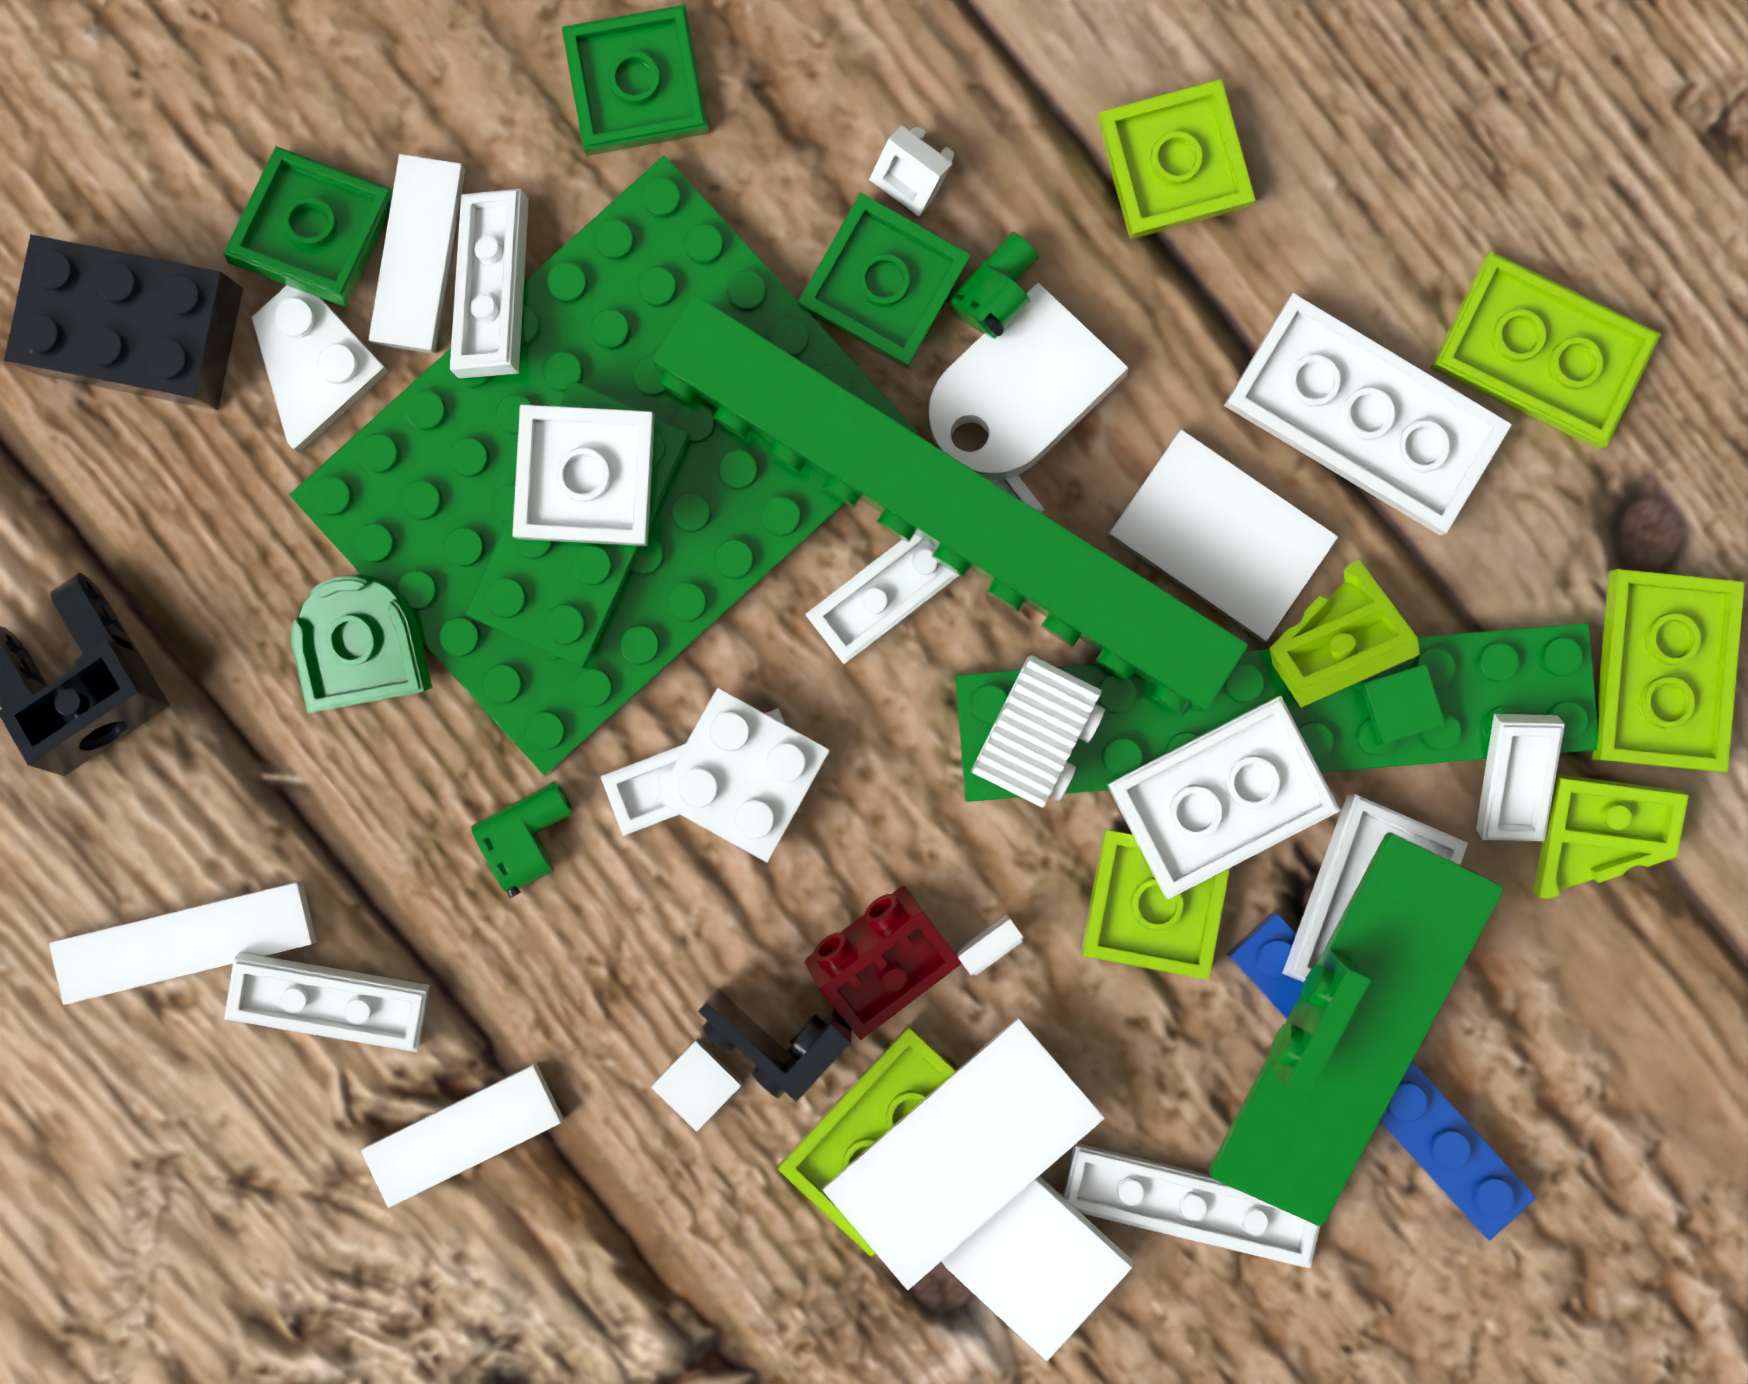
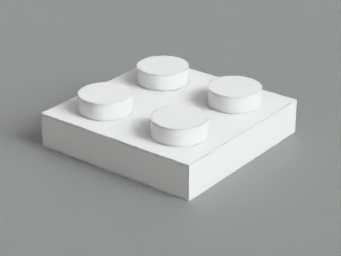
M520 405L513 537L525 540L648 546L655 423L653 412Z
M717 688L655 801L759 859L768 862L830 749Z

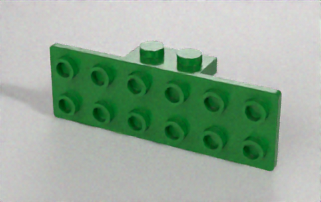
M1388 832L1384 835L1317 964L1308 973L1303 983L1301 994L1287 1021L1275 1035L1268 1057L1209 1166V1173L1213 1179L1314 1225L1322 1226L1326 1222L1503 892V888L1498 883L1395 833Z

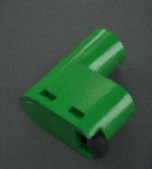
M1012 232L947 300L948 305L968 325L990 338L996 339L1003 334L1004 329L1031 302L1028 295L1016 282L1039 258L1037 252L1022 236Z
M556 780L471 826L476 843L503 891L507 892L509 898L520 894L519 889L554 871L551 859L537 833L574 813L564 790Z

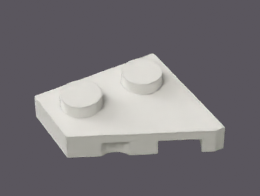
M286 285L252 316L287 443L299 453L389 372L320 297Z

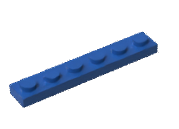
M1272 912L1234 946L1227 955L1287 1020L1301 994L1304 982L1282 974L1296 933L1277 913ZM1411 1062L1379 1122L1476 1229L1490 1241L1536 1199V1196L1421 1070Z

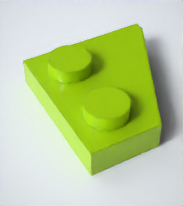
M1359 559L1350 563L1343 570L1345 582L1328 599L1319 596L1304 611L1301 622L1294 627L1288 628L1269 648L1274 668L1300 707H1304L1420 655L1417 636Z
M1556 774L1545 841L1541 842L1533 893L1539 898L1551 899L1560 896L1559 890L1593 879L1600 883L1621 876L1634 866L1642 865L1649 867L1676 858L1689 795L1676 789Z

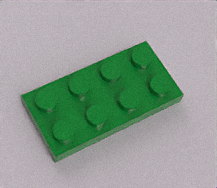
M570 380L559 407L640 411L573 380ZM656 417L654 423L649 527L691 436L689 432ZM513 506L464 615L575 665L586 668L641 546L516 539L513 537Z

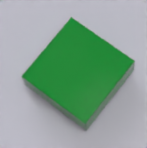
M1421 664L1359 683L1379 745L1446 726L1427 664Z

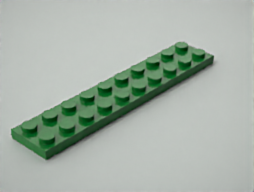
M1589 624L1417 637L1420 655L1304 707H1300L1274 668L1270 649L1244 651L1206 712H1195L1189 708L1184 716L1155 700L1151 694L1156 686L1135 673L1129 681H1126L1099 663L1056 667L1102 690L1095 704L1105 708L1103 717L1091 740L1086 743L1078 739L1066 761L1076 766V770L1064 794L1109 790L1106 783L1276 696H1282L1321 773L1487 759L1494 714L1558 715L1565 724L1560 753L1597 750L1598 723ZM1421 664H1427L1446 726L1379 745L1359 683ZM1021 670L954 676L965 802L1021 798L970 772Z

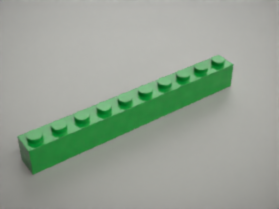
M694 293L651 358L657 371L663 374L658 384L688 404H691L696 396L718 409L713 419L731 432L745 439L752 430L772 443L767 453L780 463L798 473L802 471L805 465L827 478L822 488L853 508H855L859 500L872 506L882 513L877 523L906 542H910L914 534L936 547L931 557L962 577L966 575L969 569L991 582L986 592L1018 612L1025 603L1046 617L1041 625L1046 631L1071 646H1074L1079 638L1101 651L1096 659V662L1126 681H1129L1134 673L1156 686L1151 694L1155 700L1182 716L1185 715L1189 708L1195 712H1206L1249 645Z

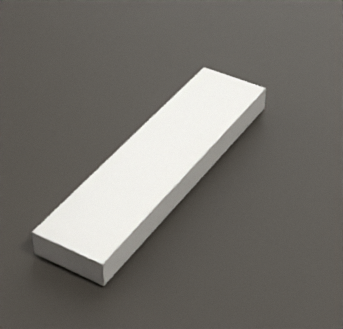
M1018 475L1002 480H989L1038 512L1042 513L1045 510ZM914 534L910 542L902 539L805 614L844 665L960 576L931 557L936 550L935 546Z
M303 881L50 942L49 947L62 1003L65 1005L233 964L234 958L239 952L266 956L317 943Z
M1076 1143L1073 1146L1062 1196L1082 1214L1306 1268H1311L1320 1226L1213 1179L1209 1174Z

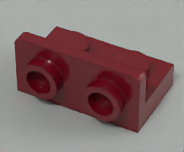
M901 886L892 894H886L877 898L869 905L864 915L843 931L833 933L824 938L817 945L814 952L804 961L820 992L860 1040L962 964L955 951L924 913L906 886Z

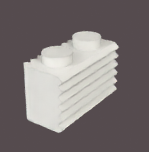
M1030 655L1027 657L970 772L1042 808L1049 797L1060 801L1076 770V766L1066 762L1078 739L1086 743L1091 740L1105 712V708L1095 704L1102 690Z

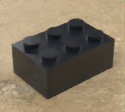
M30 234L4 361L36 375L219 410L243 287L221 271Z

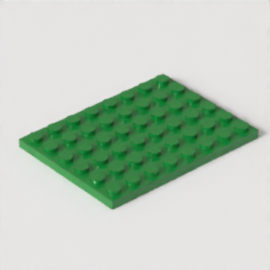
M665 155L656 161L524 281L519 374L458 378L450 370V348L289 494L360 574L381 579L399 591L413 610L422 642L544 776H548L846 505L822 488L827 480L823 475L807 465L804 466L800 473L795 472L767 453L772 443L752 430L745 439L736 435L713 419L714 414L718 410L698 396L694 398L691 404H688L658 384L663 374L657 371L651 358L693 293L920 436V433L811 314L798 305V300ZM570 380L640 411L653 412L656 418L681 428L691 435L649 527L648 546L640 547L586 668L575 665L464 615L515 503L520 405L559 407Z

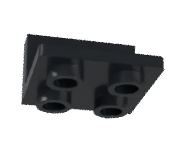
M718 988L708 997L698 1011L707 1020L701 1026L702 1030L716 1045L729 1054L737 1047L755 1064L750 1073L765 1090L776 1098H780L785 1092L795 1102L806 1093L851 1043L852 1029L835 1009L824 1021L814 1014L790 1040L791 1045L787 1051Z

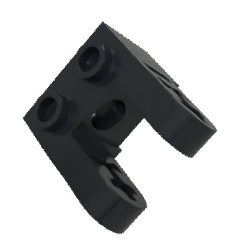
M82 573L76 574L50 593L57 611L83 654L74 660L75 668L51 684L47 685L30 654L19 639L8 629L0 626V706L2 708L0 709V718L28 766L66 776L171 706L103 593Z

